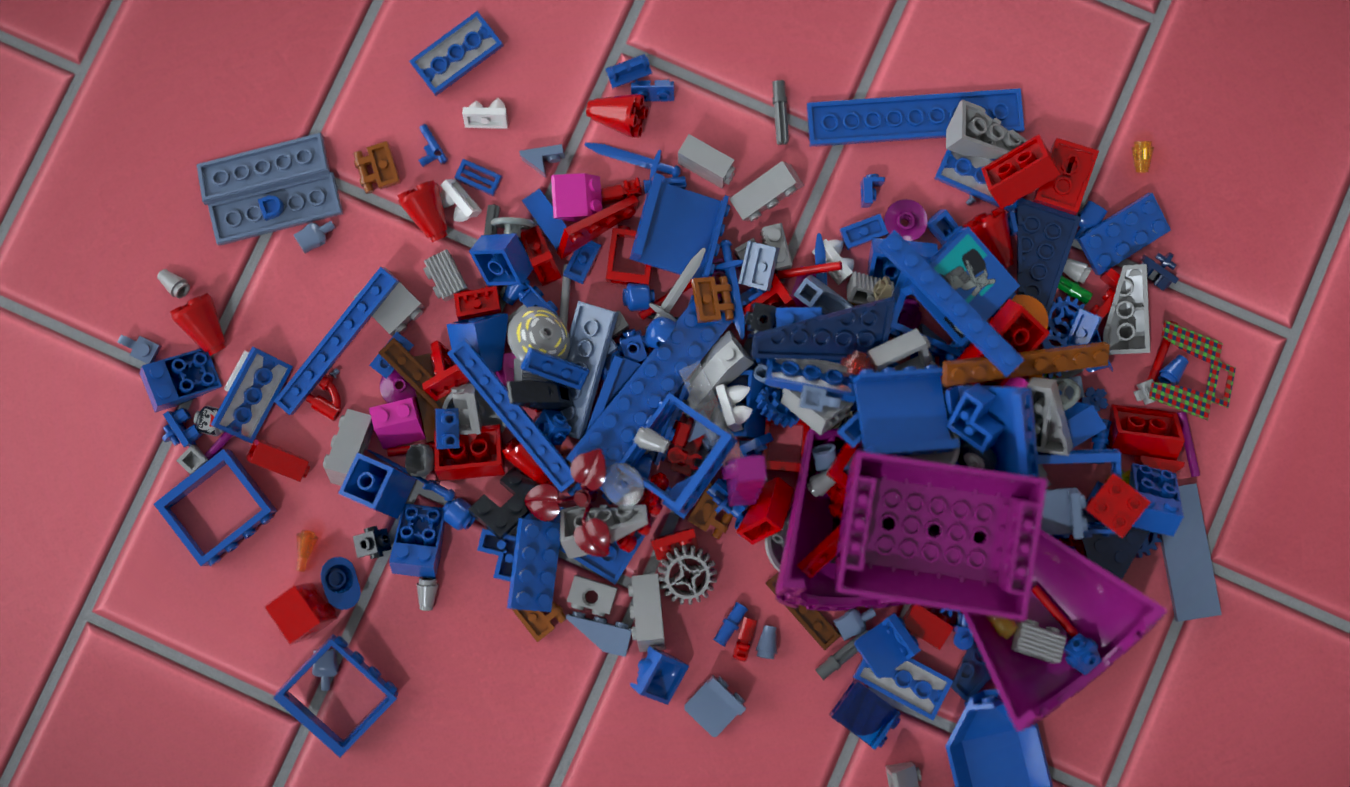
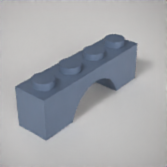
M812 274L804 279L794 293V296L808 307H822V313L824 314L855 307Z

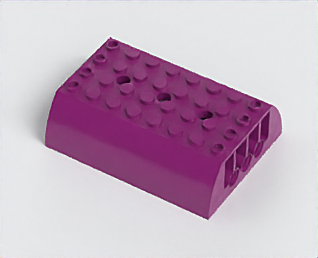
M856 451L848 473L835 560L836 592L1026 621L1047 479ZM886 517L894 519V526L889 530L882 527V521ZM931 524H938L940 527V532L937 536H929L927 530ZM977 531L985 533V540L982 543H975L973 539Z

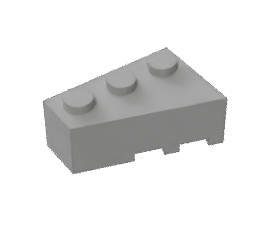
M781 161L733 195L729 200L742 220L753 222L762 215L763 211L772 209L780 203L779 201L795 193L804 184L791 164Z
M1033 377L1027 388L1032 390L1037 452L1069 456L1073 449V444L1057 381Z
M347 409L345 416L342 415L340 417L338 434L333 436L331 440L332 449L323 461V467L330 483L342 486L356 454L363 455L364 451L368 450L374 429L371 415Z
M658 573L631 576L632 583L628 584L629 597H633L634 605H630V616L635 618V626L631 627L632 639L637 640L639 652L648 651L649 646L658 650H666Z

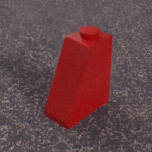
M257 438L254 439L246 456L247 460L252 464L301 482L302 477H307L310 470L307 459Z
M779 477L765 483L763 488H761V492L758 493L759 497L756 499V504L750 506L736 533L753 545L781 531L794 489Z

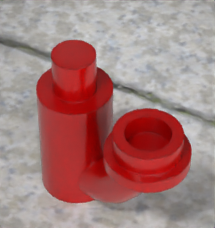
M325 375L319 386L324 391L329 390L332 402L320 395L316 397L312 394L307 396L306 401L312 404V409L335 421L342 411L341 398L333 383L334 377Z

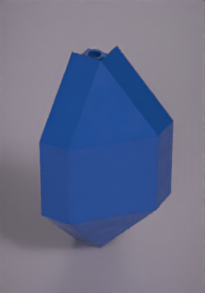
M997 689L984 690L971 696L946 744L955 787H1053L1038 724L1036 723L1032 727L1018 732Z

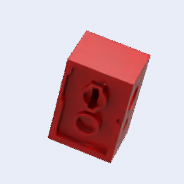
M1056 138L1050 154L1056 162L1061 175L1037 188L1033 202L1077 215L1099 150Z
M313 583L294 585L264 607L289 644L310 639L337 619L335 608L329 602L326 603Z

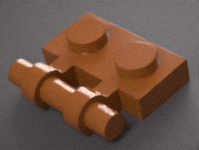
M387 141L366 147L369 156L363 157L362 151L353 153L355 168L359 170L361 177L359 181L361 186L364 187L366 194L374 192L372 184L377 182L379 189L401 183ZM372 164L374 174L371 175L368 174L367 166Z
M727 276L719 277L720 285L715 284L714 277L693 278L691 280L698 323L720 321V312L725 313L726 321L734 320L733 311H735V306L731 301L730 292H732L731 284H728ZM717 293L722 295L723 304H719Z
M709 483L687 521L705 532L710 525L714 526L716 529L712 536L719 540L722 534L727 532V526L733 515L725 512L720 522L714 519L717 514L715 509L718 505L707 493L713 485Z
M554 600L551 612L547 615L543 611L512 609L537 642L555 629V626L551 623L554 617L557 618L560 624L566 620V616L562 612L564 609L560 605L558 606Z

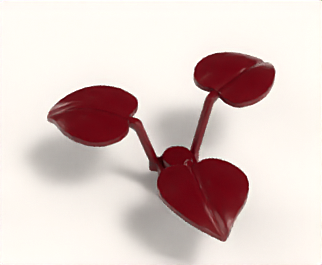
M599 448L580 454L573 460L570 469L571 475L576 482L582 483V489L578 490L575 495L558 499L559 490L557 487L551 484H541L527 493L525 505L536 518L542 521L553 520L559 515V503L574 500L578 506L586 507L582 518L583 525L577 527L574 531L575 542L585 553L603 557L610 554V529L599 518H592L586 521L589 510L592 508L591 503L597 498L596 490L603 485L606 478V462L604 454Z

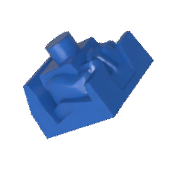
M649 646L647 657L641 659L638 664L637 684L631 682L630 686L640 695L668 705L689 665L668 653Z

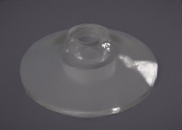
M616 463L606 469V478L602 487L605 495L611 502L618 506L629 507L636 504L642 498L644 483L641 475L635 468L628 464Z

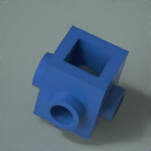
M629 329L624 331L623 335L620 336V343H617L620 356L624 355L625 358L635 362L645 360L648 357L647 348L650 347L646 342L645 335H642L641 330Z
M543 409L535 421V424L553 445H562L572 430L566 417L560 411Z
M1078 633L1064 645L1063 650L1066 655V662L1085 676L1102 662L1097 651L1098 645L1090 637L1085 638Z

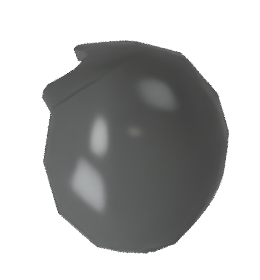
M419 444L409 447L405 459L408 475L424 477L433 471L435 467V452L429 445Z

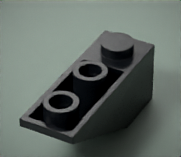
M555 381L507 382L510 404L543 411V409L562 411L573 406L571 389L567 385Z

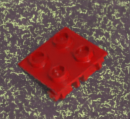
M1113 473L1095 497H1091L1088 500L1085 510L1123 538L1151 502Z

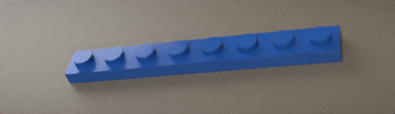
M896 230L877 246L1006 377L1024 361Z
M380 267L276 397L274 402L289 415H293L307 396L399 283V280L384 267Z
M463 339L447 354L557 489L563 492L574 483L575 480L570 470L571 466L522 406L510 404L508 389L468 340Z

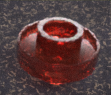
M853 351V355L848 354L847 358L842 357L840 363L841 366L847 367V373L859 375L862 370L874 369V364L869 363L870 359L866 358L867 353Z

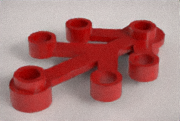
M661 472L653 475L650 479L652 483L663 491L669 486V479ZM634 488L629 495V499L639 503L637 505H646L648 513V524L637 529V532L647 535L651 530V514L657 516L662 510L661 498L648 488L641 490ZM635 531L617 540V545L621 550L630 553L635 548L637 538L633 536Z

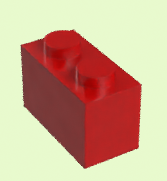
M911 603L902 618L906 629L940 650L954 628L949 624L951 620L940 613L938 616L930 612L932 609L930 606Z

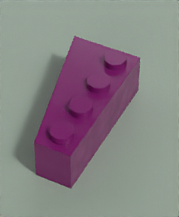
M764 456L734 458L726 461L725 466H722L723 480H727L729 506L756 504V499L759 497L758 493L761 492V488H763L766 481Z

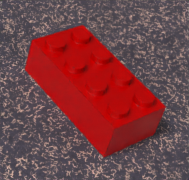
M1010 299L988 323L1017 353L1036 350L1050 333L1023 306ZM971 343L957 360L985 357V355ZM1010 378L968 384L1004 386Z

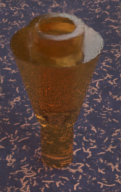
M302 530L301 533L296 534L299 557L296 570L300 572L305 571L307 559L318 540L315 532L310 530Z

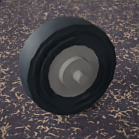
M965 441L960 445L957 461L961 467L993 471L997 464V456L991 448L982 453Z

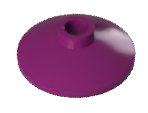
M909 199L893 203L886 211L884 224L889 235L896 230L905 241H915L920 238L925 232L928 223L925 209L919 203ZM902 219H906L908 221L907 226H903L901 224Z
M395 369L387 379L382 376L380 392L387 403L416 397L415 389ZM402 381L403 388L397 389V383Z

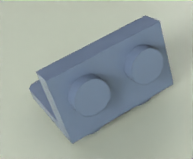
M1077 487L1046 490L1040 529L1049 535L1072 534L1074 539L1084 538L1083 531H1087L1086 517H1082L1081 510L1085 508L1084 494L1080 495Z
M714 675L684 705V709L712 737H717L737 714L741 715L746 710V707L743 704L745 700L737 692L732 694L727 689L729 684L720 676L716 678Z

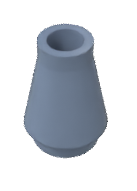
M763 627L755 650L757 651V657L774 659L775 654H777L776 627Z

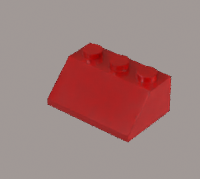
M1040 134L981 168L988 190L1001 209L1014 204L1016 200L1033 193L1040 186L1053 181L1061 175Z
M1111 405L1109 421H1112L1108 437L1110 449H1118L1121 454L1177 461L1185 442L1177 412Z
M500 424L482 426L481 434L477 435L459 434L460 448L436 449V431H434L435 472L439 481L505 475V458L502 455L504 448Z

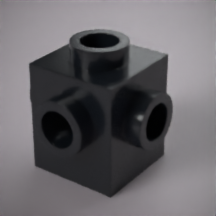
M756 302L751 304L750 312H746L744 324L747 325L746 330L752 331L754 336V333L776 328V306Z
M377 526L365 528L363 534L352 536L357 558L370 556V559L383 557V552L392 550L387 528L378 530Z

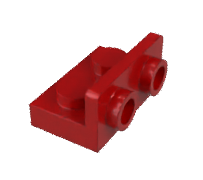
M484 286L481 289L463 290L460 293H455L454 300L458 321L501 313V298L497 286Z
M693 527L651 539L657 560L667 558V552L675 555L674 547H677L679 552L683 551L682 545H686L687 551H690L691 545H694L695 549L699 548Z

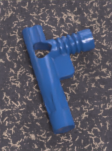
M427 124L421 125L419 129L428 145L424 147L427 156L419 159L420 164L424 167L436 159L439 160L440 164L446 163L448 159ZM437 151H440V152H441V155H435V154H436Z

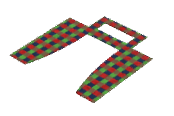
M1165 320L1161 336L1183 351L1211 364L1206 394L1182 386L1152 382L1149 398L1208 421L1211 402L1226 408L1229 407L1236 368L1219 361L1222 342ZM1220 368L1229 371L1223 400L1215 397Z

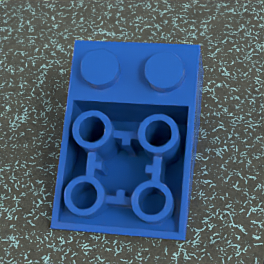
M202 349L142 365L140 369L141 379L155 413L178 406L222 387L209 353L204 352Z
M1132 463L1129 485L1151 502L1132 527L1174 536L1184 517L1176 473Z
M413 504L404 505L389 560L392 574L436 579L445 527L443 519L445 511H443V508Z

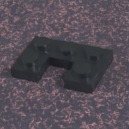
M515 466L500 479V484L513 494L501 508L485 494L469 508V513L500 540L518 524L519 518L524 519L531 512L525 505V497L531 489L538 486L536 482Z

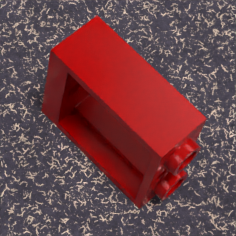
M628 226L612 228L606 282L622 285L640 283L647 284L650 287L652 266L646 264L645 275L613 271L618 237L635 239L637 231L631 230Z
M767 417L765 421V434L770 433L771 424H775L773 420L768 421ZM799 419L796 425L794 424V426H802L800 463L768 460V443L766 444L767 449L762 451L765 470L799 473L806 435L810 426L801 419Z

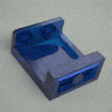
M854 679L829 714L831 718L842 724L874 750L884 745L888 738L886 736L888 731L895 729L901 720L899 718L901 713L856 679Z

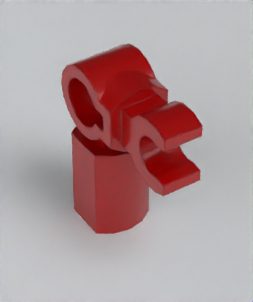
M637 177L630 181L624 180V186L620 184L602 188L603 203L623 200L625 196L627 198L632 195L636 197L641 196L643 193L639 178Z
M678 422L671 442L674 445L667 452V460L670 463L681 466L687 464L691 470L696 471L699 468L693 466L692 460L694 458L702 460V456L699 454L688 455L687 451L682 450L687 445L692 426Z
M743 617L738 634L740 641L736 642L733 657L736 660L743 662L747 660L750 650L748 643L752 642L757 620Z

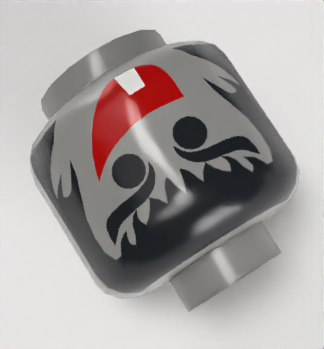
M204 406L195 413L194 423L200 433L219 436L225 432L211 425L219 408Z

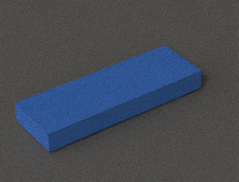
M529 347L520 367L527 372L578 390L582 389L590 371L583 366Z

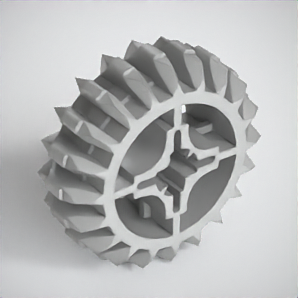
M682 545L683 551L681 552L678 551L677 547H674L675 555L667 552L666 556L669 560L661 559V563L665 567H658V572L663 573L658 575L659 581H664L660 584V589H666L664 592L665 596L672 594L671 600L673 602L680 597V604H683L685 599H688L689 605H692V598H696V601L699 603L701 602L699 595L702 594L707 598L708 593L706 589L713 591L714 587L710 583L717 582V579L712 576L717 574V570L711 568L715 565L714 560L708 561L710 558L709 553L702 556V548H699L695 553L694 545H691L690 551H687L686 545ZM684 559L697 560L701 565H688ZM678 562L680 570L674 574L673 578L669 579L672 566ZM683 566L685 567L686 571H689L692 583H690L689 579H686V577L683 578ZM705 571V577L703 582L698 587H696V577L701 575V572ZM674 584H685L690 590H680Z

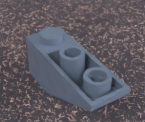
M577 611L567 614L566 619L603 652L626 657L632 630L628 628L629 624L616 621L615 625L607 623L606 618L594 616L593 620L585 618V613Z

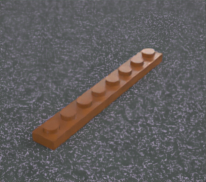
M1099 342L1018 352L1024 361L1007 377L986 356L943 362L942 384L952 386L1108 366L1110 344Z

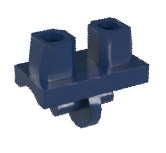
M1158 252L1155 258L1160 261V264L1143 255L1140 260L1142 261L1141 264H1147V278L1154 270L1160 273L1153 283L1164 291L1172 282L1174 284L1177 283L1179 278L1165 269L1168 266L1173 270L1177 266V264L1171 261L1174 254L1169 252L1164 256Z

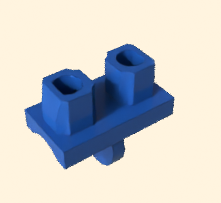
M181 408L175 412L167 411L163 414L169 424L163 427L166 432L162 437L164 442L172 441L174 446L181 442L183 447L197 445L195 441L203 433L197 430L196 425L186 429L183 423L192 418L186 408Z
M459 408L435 409L436 449L460 448Z
M723 478L721 480L718 479L707 491L713 498L712 500L718 505L715 509L717 513L723 509L728 514L731 513L737 518L748 507V505L729 506L727 480H723Z
M957 612L956 624L950 623L954 627L952 631L956 632L953 642L957 648L967 650L973 645L972 632L963 613Z

